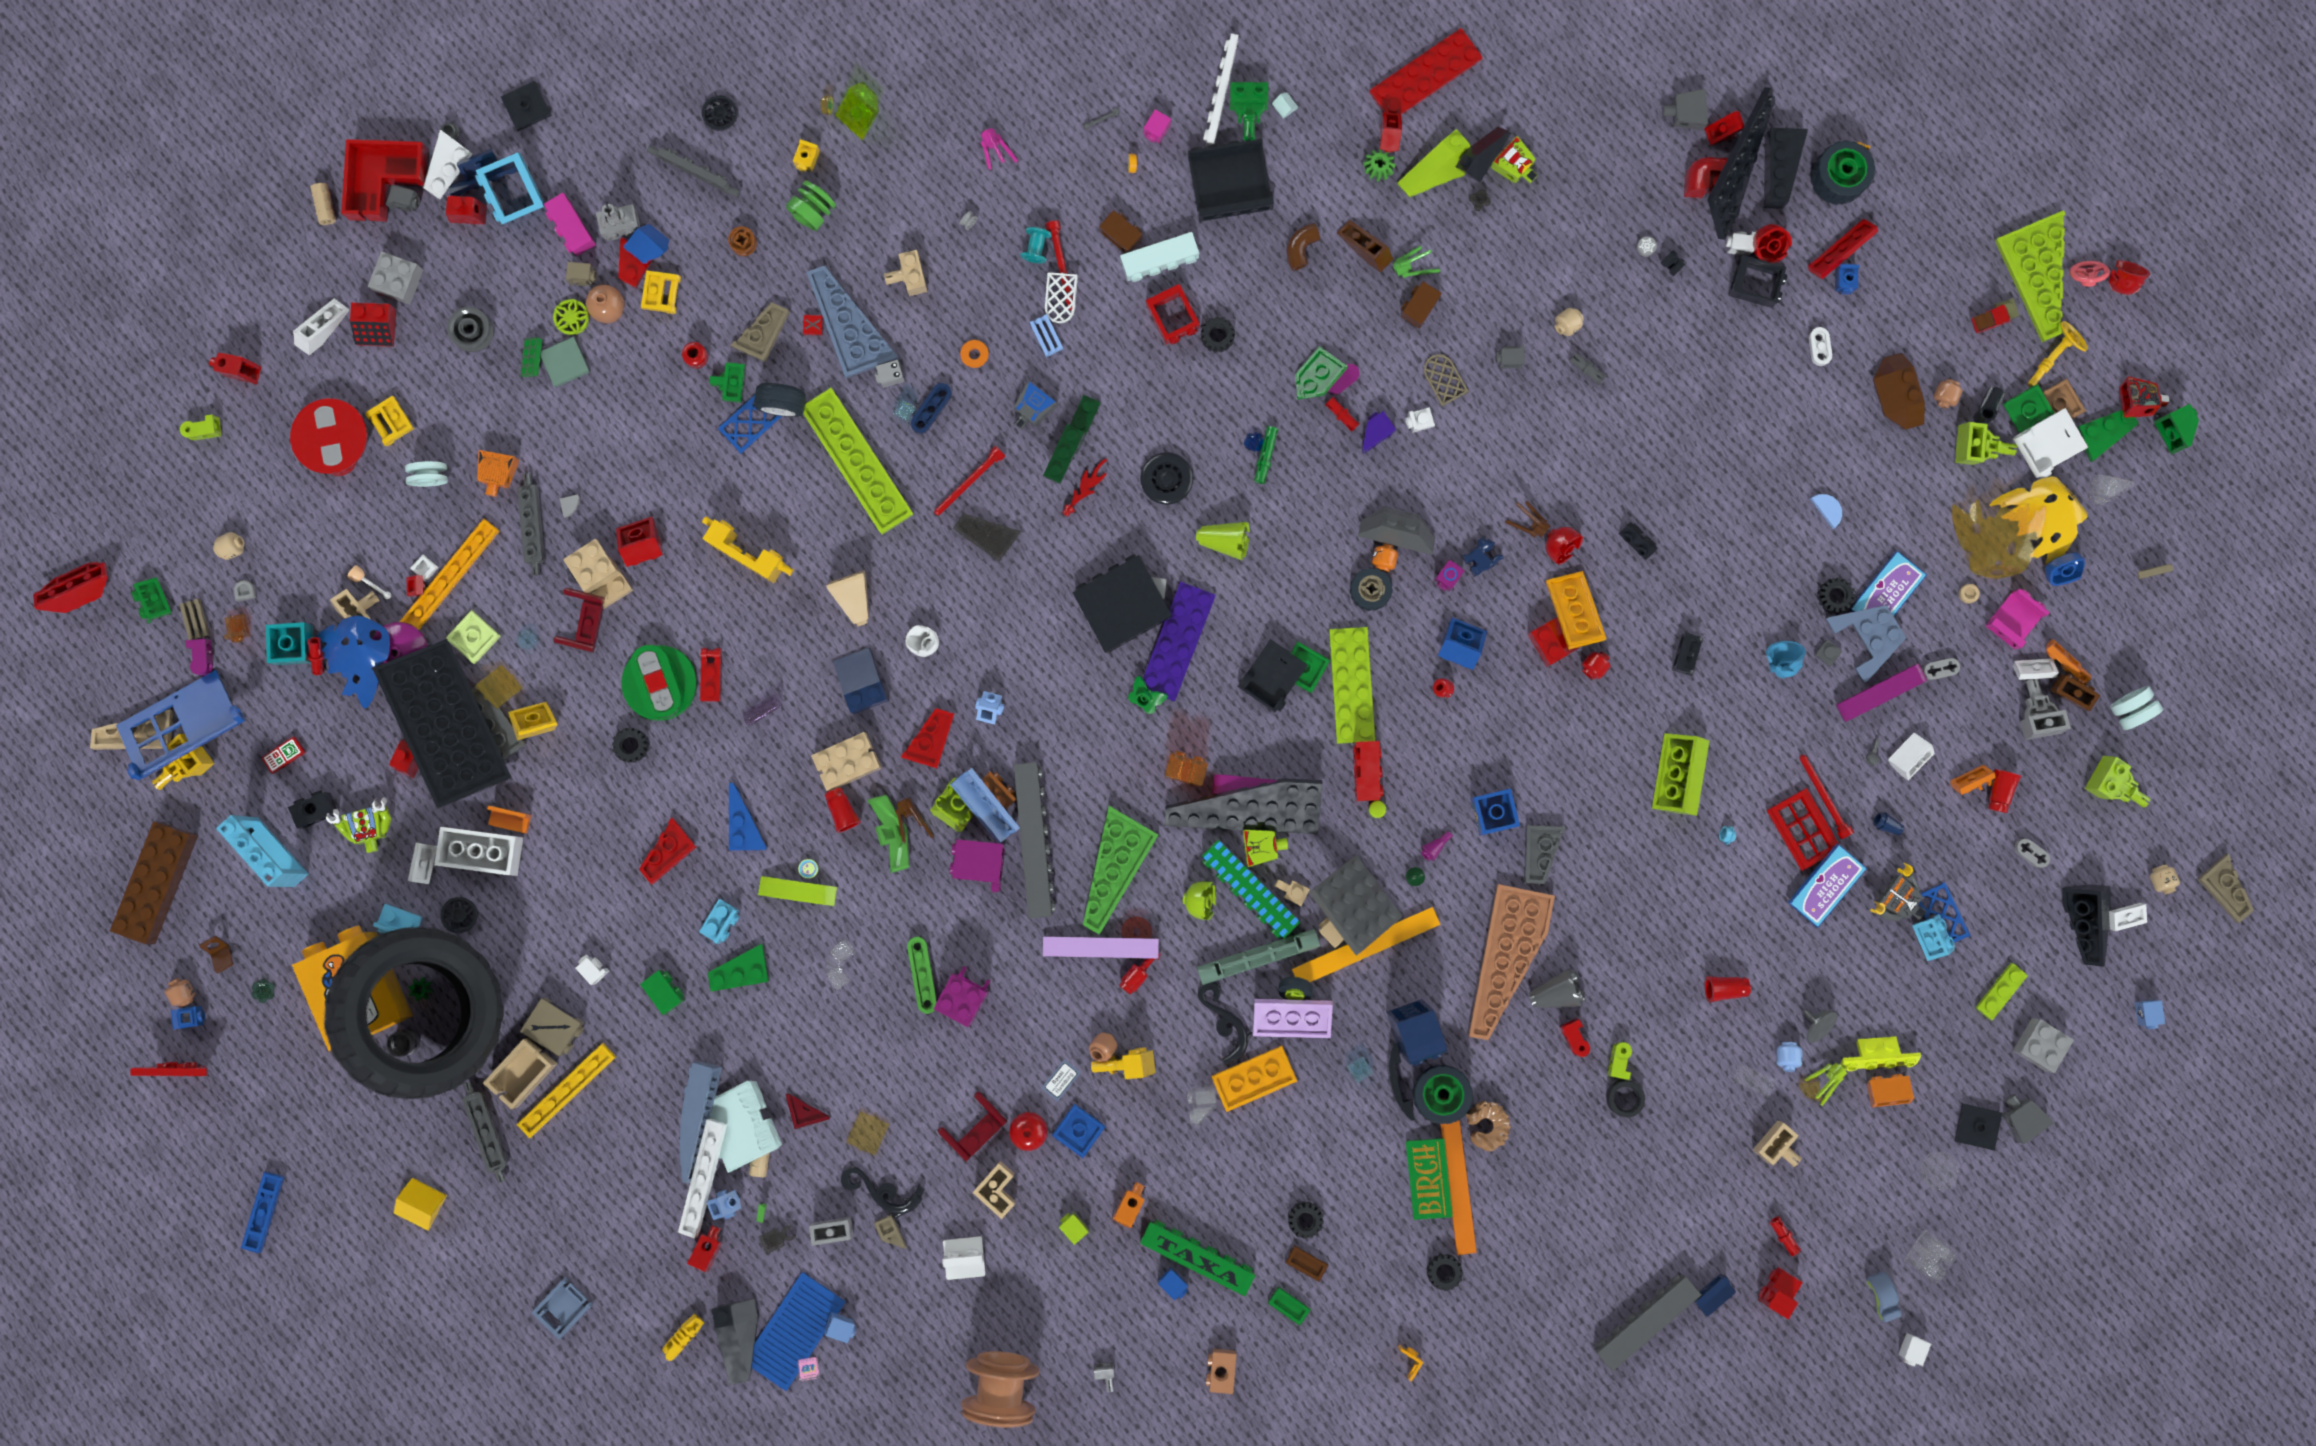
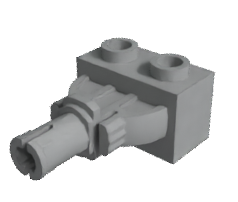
M608 204V206L604 205L602 207V211L596 212L600 234L604 239L611 241L618 239V236H632L637 228L641 227L637 209L633 204L618 208Z
M2038 679L2025 681L2030 698L2025 700L2027 708L2024 713V720L2020 722L2024 739L2029 740L2058 735L2071 729L2066 710L2059 711L2050 702L2049 695L2045 696L2042 694Z

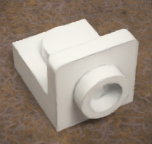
M1430 408L1415 412L1409 411L1407 418H1405L1407 428H1411L1412 433L1435 426Z

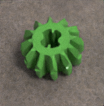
M1379 149L1378 153L1372 150L1371 155H1366V161L1363 163V167L1366 168L1365 174H1370V180L1375 176L1377 177V182L1380 181L1381 177L1386 181L1388 175H1393L1392 169L1396 166L1395 163H1392L1394 156L1388 157L1389 152L1383 154L1381 149Z

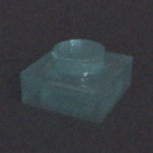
M1363 1056L1346 1066L1356 1083H1359L1373 1073Z

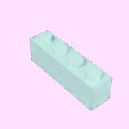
M1190 232L1120 255V261L1127 281L1132 280V282L1143 279L1142 276L1149 274L1150 276H1155L1161 273V270L1167 268L1168 270L1178 268L1179 264L1194 263L1199 258V251L1193 233Z

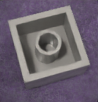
M381 251L367 287L375 293L410 305L424 270L413 262Z
M2032 1018L2013 1052L2042 1070L2055 1073L2074 1040L2041 1019Z

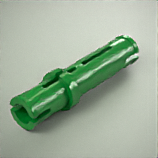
M1267 426L1260 458L1256 462L1257 470L1253 480L1255 483H1266L1268 469L1272 465L1270 461L1279 430L1276 427Z

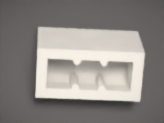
M1913 733L1888 761L1901 776L1909 781L1935 753L1932 744L1916 733Z

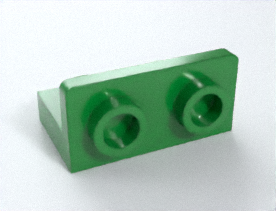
M157 577L133 584L132 598L134 602L138 601L140 608H138L141 619L146 620L147 624L151 623L153 619L171 614L170 607Z

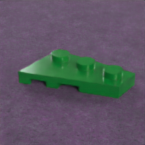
M2123 410L2078 426L2077 429L2088 446L2085 450L2090 463L2137 426L2138 421L2136 417H2124Z
M763 943L708 972L710 991L769 982Z

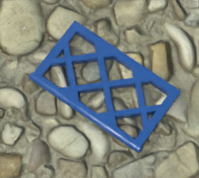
M755 395L718 428L740 454L782 417L777 415L771 421H766L767 413L763 412V421H752L753 410H757L753 407ZM744 410H749V420H738V416ZM730 423H735L734 434H727L724 430ZM738 423L749 424L748 434H737ZM752 424H763V428L756 435H752ZM737 437H748V442L741 448L737 444Z
M1946 882L1921 893L1923 897L1932 898L1928 908L1923 906L1922 901L1918 904L1926 910L1924 914L1925 920L1930 919L1929 915L1932 913L1935 915L1939 914L1941 919L1945 918L1953 921L1954 923L1948 935L1949 937H1955L1953 938L1954 943L1971 936ZM1944 888L1947 894L1946 900L1936 897L1938 890ZM1935 900L1945 903L1942 913L1931 910ZM1948 905L1953 907L1956 913L1955 919L1945 915ZM1957 923L1961 924L1965 932L1960 936L1954 934Z

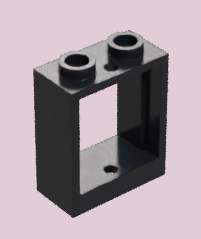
M1742 255L1737 262L1728 296L1772 308L1781 301L1783 292H1780L1787 280V274H1785L1787 267ZM1747 268L1775 275L1770 298L1741 290Z

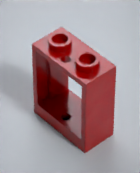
M1180 284L1146 300V307L1165 345L1168 343L1173 345L1179 342L1181 337L1185 335L1192 336L1198 332L1197 329H1199L1200 323ZM1179 297L1192 323L1168 334L1155 308Z

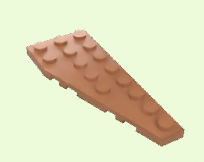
M1497 884L1469 1028V1037L1489 1040L1502 1013L1507 1008L1511 997L1517 990L1530 963L1548 934L1554 895Z

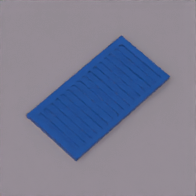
M802 1272L755 1342L752 1369L787 1391L800 1372L799 1361L809 1358L825 1334L824 1329L831 1312L838 1314L846 1301L809 1277L805 1272Z

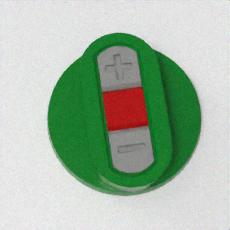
M644 645L638 648L627 662L621 679L623 696L630 708L643 718L654 721L669 720L682 714L694 700L698 686L697 673L691 660L680 650L666 645Z

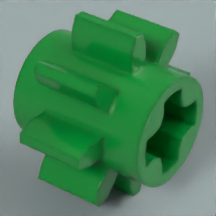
M421 977L420 982L417 978L412 979L413 984L408 986L411 991L409 996H416V1001H420L422 997L425 1000L429 999L428 994L434 992L430 986L433 982H425L426 977ZM420 986H423V989H421V992H418V990L420 989Z

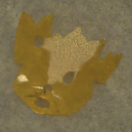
M1978 499L1975 503L1971 504L1969 514L1953 504L1952 520L1956 535L1963 550L1972 552L1969 569L1975 574L1993 579L2005 578L2025 571L2034 554V547L2030 540L2040 538L2046 517V506H2043L2040 513L2036 511L2032 520L2027 523L2029 504H2025L2024 507H2020L2014 513L2003 502L1996 517L1993 518L1988 515L1987 519L1982 517ZM1973 524L1980 525V533H1974L1972 528ZM2015 542V553L2008 554L2007 548L2009 544ZM1997 561H2002L2003 564H2002V565H1998V564L1996 565V562H1997ZM2001 570L2003 574L1993 575L1991 571Z

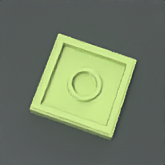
M471 610L446 639L467 659L476 664L501 635Z

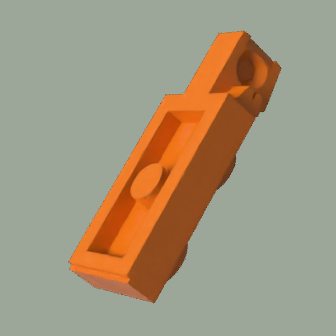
M2052 639L2047 643L2046 650L2049 657L2053 660L2057 659L2066 672H2071L2079 679L2077 682L2084 685L2092 679V676L2081 666L2082 664L2057 641Z

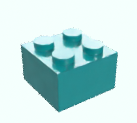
M305 622L266 625L267 663L272 665L311 663L308 659L309 646L307 641L313 637V625Z

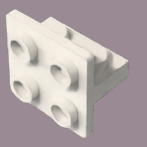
M981 1236L943 1241V1267L946 1270L947 1280L985 1276Z

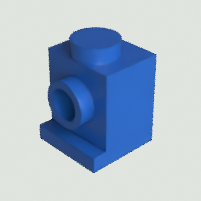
M1840 264L1835 269V291H1841V294H1852L1858 289V264Z

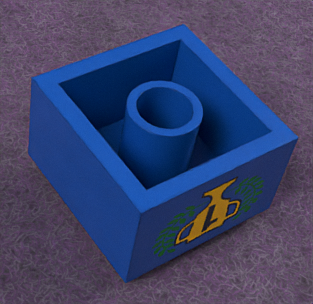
M1511 789L1470 798L1479 836L1520 826Z

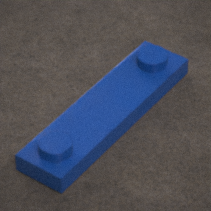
M267 1171L263 1172L241 1249L262 1253L285 1176Z

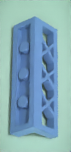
M972 768L962 773L950 784L998 844L1010 834L1020 829Z

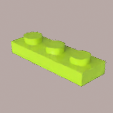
M2010 963L1975 1008L1989 1020H1993L2028 975L2014 963Z

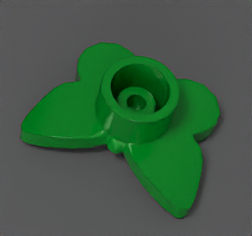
M1138 675L1133 684L1134 691L1129 693L1128 700L1142 707L1146 713L1152 714L1156 711V705H1161L1167 699L1168 694L1158 691L1151 692L1150 689L1148 690L1142 677Z

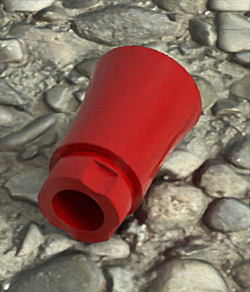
M1994 769L1996 778L1993 779L1989 798L1991 801L1988 809L2007 813L2022 776Z
M841 787L830 790L825 794L836 833L847 831L861 823Z
M1706 976L1705 996L1709 1003L1747 997L1751 993V985L1748 978Z

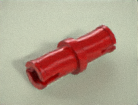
M1334 396L1325 404L1334 413L1336 419L1340 420L1351 432L1360 424Z
M312 637L307 641L309 646L308 659L311 661L312 668L311 672L313 675H321L325 672L320 638Z
M1779 1216L1771 1219L1769 1224L1778 1235L1777 1239L1779 1242L1784 1244L1790 1256L1798 1254L1801 1248L1792 1237L1793 1233L1786 1228Z

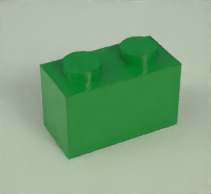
M658 970L640 985L660 1013L667 1015L685 1001L683 998L684 993L671 982L673 978L668 971Z

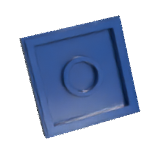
M1074 1103L1052 1136L1084 1158L1106 1126Z

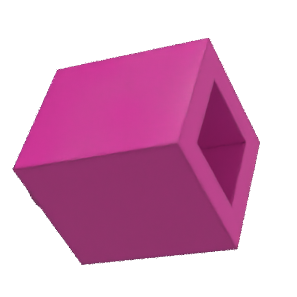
M1155 109L1143 128L1145 138L1150 142L1154 143L1156 141L1160 144L1171 126V118Z

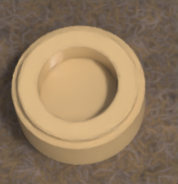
M1973 584L1964 585L1959 590L1960 600L1967 604L1977 601L1980 595L1979 589Z

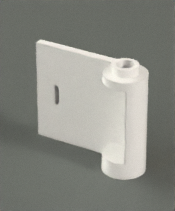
M2066 408L2013 438L2034 476L2041 479L2050 476L2054 466L2088 448Z

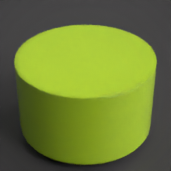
M1374 801L1369 805L1368 812L1373 818H1381L1386 813V806L1381 801Z

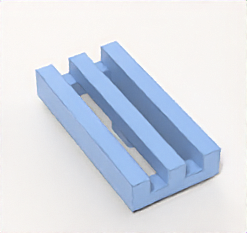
M1047 314L1030 322L1046 357L1063 350ZM1042 322H1046L1058 346L1057 348H1054L1053 343ZM1039 324L1049 344L1050 351L1047 350L1035 325Z

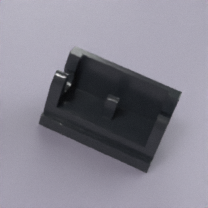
M1688 632L1682 634L1672 671L1693 676L1703 637Z

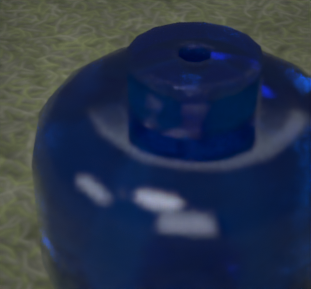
M1254 432V434L1248 433L1244 440V445L1247 449L1258 452L1262 448L1264 439L1261 438V434L1258 432Z

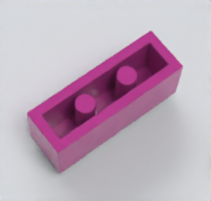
M564 193L544 203L547 209L545 214L550 222L554 220L557 225L554 229L559 237L563 236L566 240L563 244L569 253L573 252L576 256H579L596 246Z

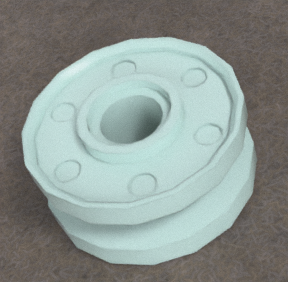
M433 461L409 463L405 465V472L414 475L406 477V484L419 487L444 485L448 482V477L438 473L445 472L447 464Z

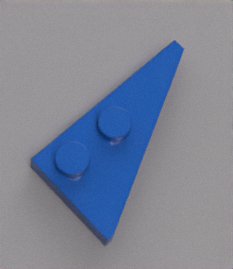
M729 783V851L767 850V846L747 806H745L739 790L734 783Z

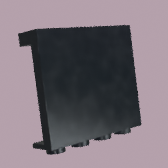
M1249 138L1245 142L1231 141L1227 145L1213 144L1209 148L1194 147L1191 151H1188V162L1199 222L1273 210L1274 201L1273 197H1271L1262 147L1263 139L1255 138V140L1250 141Z
M1133 554L1127 557L1125 563L1120 566L1118 563L1111 566L1109 572L1104 575L1102 573L1092 577L1093 581L1088 584L1085 582L1075 587L1076 591L1072 592L1105 653H1110L1174 617L1140 555L1136 556Z

